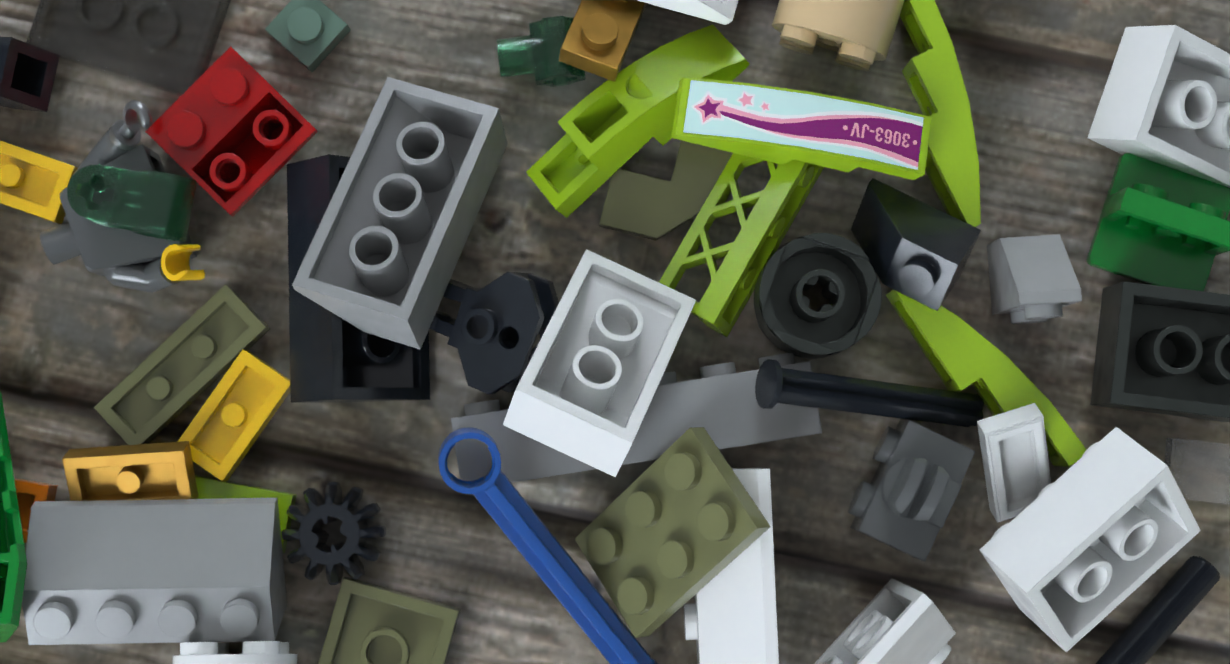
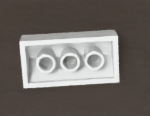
M760 467L732 468L771 527L694 595L695 603L684 604L685 640H696L697 664H779L770 469Z

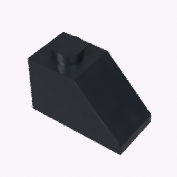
M874 178L868 183L851 227V231L862 250L868 256L882 284L936 311L939 310L961 276L981 232L980 229Z

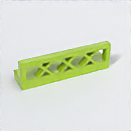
M733 153L659 283L675 290L687 269L707 263L712 281L700 302H695L690 314L696 316L708 328L728 337L755 289L760 272L777 251L824 167L794 159L785 165L778 164V166H776V163L767 161L771 178L764 190L742 197L737 181L745 167L763 162L764 160ZM730 192H732L733 200L725 202ZM754 206L747 218L745 209ZM737 212L741 230L735 241L712 248L708 230L714 220ZM702 243L704 251L695 254ZM724 258L718 269L716 260Z

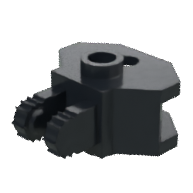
M506 272L485 287L474 288L450 279L443 297L461 302L457 317L453 319L450 315L437 311L429 329L449 337L447 344L458 349L468 386L488 395L495 394L500 390L508 393L515 392L538 346L537 344L532 348L535 338L539 333L541 340L559 304L553 281L533 273Z

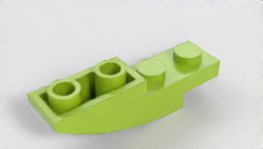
M713 24L662 45L618 72L615 81H605L558 121V124L566 134L526 173L555 210L568 218L652 137L662 146L672 139L671 134L679 81L683 77L733 81L750 63Z

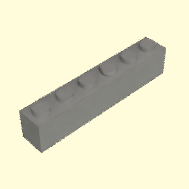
M794 353L758 358L759 368L765 360L772 359L777 360L781 368L812 372L810 361L795 364ZM735 362L700 367L701 379L677 382L676 371L665 372L622 465L657 460L690 427H704L719 450L822 433L819 410L813 407L777 403L772 409L761 408L757 403L755 394L756 378L759 369L736 373ZM499 399L465 404V416L451 418L453 432L461 428H477L493 438L501 456V471L511 483L596 469L504 426L503 423L508 409L500 410ZM463 439L455 443L460 479L473 481L482 476L484 477L492 467V456L488 445L477 439Z

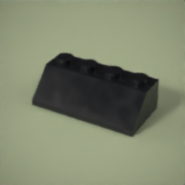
M328 154L287 164L291 403L430 400L429 330L421 349L413 348L365 333L293 288L292 283L350 157Z

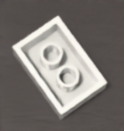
M1115 427L1101 441L1091 445L1084 452L1082 458L1061 477L1044 487L1031 504L1011 522L1001 526L994 533L991 540L979 550L1018 608L1058 646L1067 652L1201 530L1168 465L1119 428Z

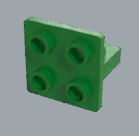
M1125 153L1119 157L1086 259L1087 263L1090 266L1148 285L1204 291L1215 256L1230 251V221L1227 220L1230 211V188L1145 158Z

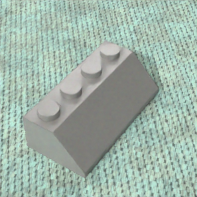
M387 77L292 283L293 288L365 333L421 349L508 144L499 108Z
M278 498L35 501L31 507L26 543L27 570L22 599L29 645L275 641L287 607Z

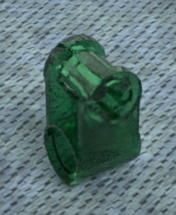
M88 165L79 169L71 177L67 187V198L72 209L78 215L92 220L99 225L129 230L136 234L159 239L186 242L197 181L164 172L147 170L139 172L103 165ZM106 188L114 191L112 201H102L100 205L93 202L94 192H104Z

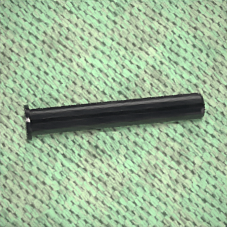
M767 359L762 363L756 378V400L758 405L764 409H772L777 403L963 427L977 426V421L982 420L984 417L982 412L984 401L978 394L781 368L780 363L772 359Z
M1200 556L1190 557L1096 664H1145L1219 581L1220 573L1217 569Z

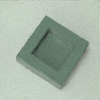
M291 0L265 28L273 39L311 72L321 64L351 31L348 24L320 0Z

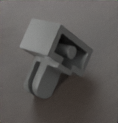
M911 420L899 421L896 429L888 426L874 451L873 459L880 462L871 483L864 480L860 483L850 503L848 513L855 516L850 528L925 562L940 528H943L961 489V482L976 451Z

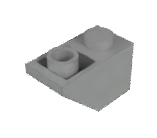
M1060 234L999 238L987 245L992 315L1010 314L1011 324L1047 322V319L1063 317L1062 307L1082 301L1081 287Z

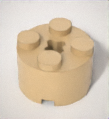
M779 0L772 27L781 32L779 45L800 53L813 54L816 45L838 52L835 62L857 70L869 71L870 65H873L874 61L886 60L905 0Z

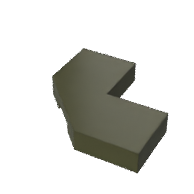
M681 140L671 181L618 169L610 179L599 227L655 241L698 215L733 153Z

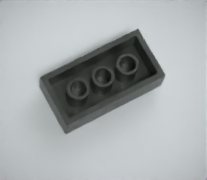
M1124 281L1103 288L1090 405L1230 423V295Z

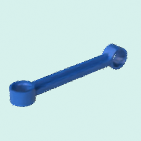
M470 427L461 428L449 434L441 444L438 454L439 471L445 483L459 493L473 494L608 663L658 664L650 657L501 471V456L493 438L480 429ZM463 439H477L488 445L492 456V467L484 477L482 476L473 481L461 480L450 473L447 466V458L451 449L456 445L455 443Z

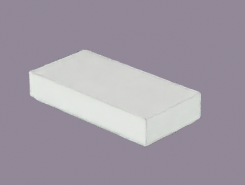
M1035 403L977 421L989 508L997 523L1016 517L1037 498L1044 487L1051 484L1044 417Z

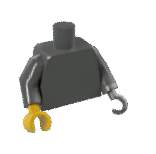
M132 100L123 109V120L116 121L74 172L71 185L61 191L60 200L68 222L40 232V241L46 256L54 265L81 255L84 265L89 272L105 276L112 285L153 293L181 281L202 280L205 278V270L190 269L189 260L197 257L195 251H200L201 248L199 244H192L159 154L143 144L136 147L141 140L137 114L144 128L151 127L152 116L144 103Z

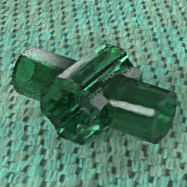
M565 16L542 18L539 21L529 23L530 35L497 39L501 77L535 74L536 85L550 87L571 85L585 80L584 70L559 61L561 46L574 18Z

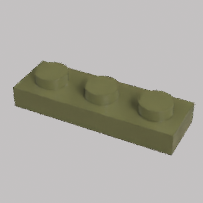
M225 284L106 395L94 409L128 445L149 444L230 368L242 349L249 350L270 328L231 286Z

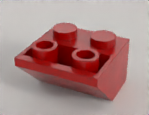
M230 46L145 132L233 217L318 131Z

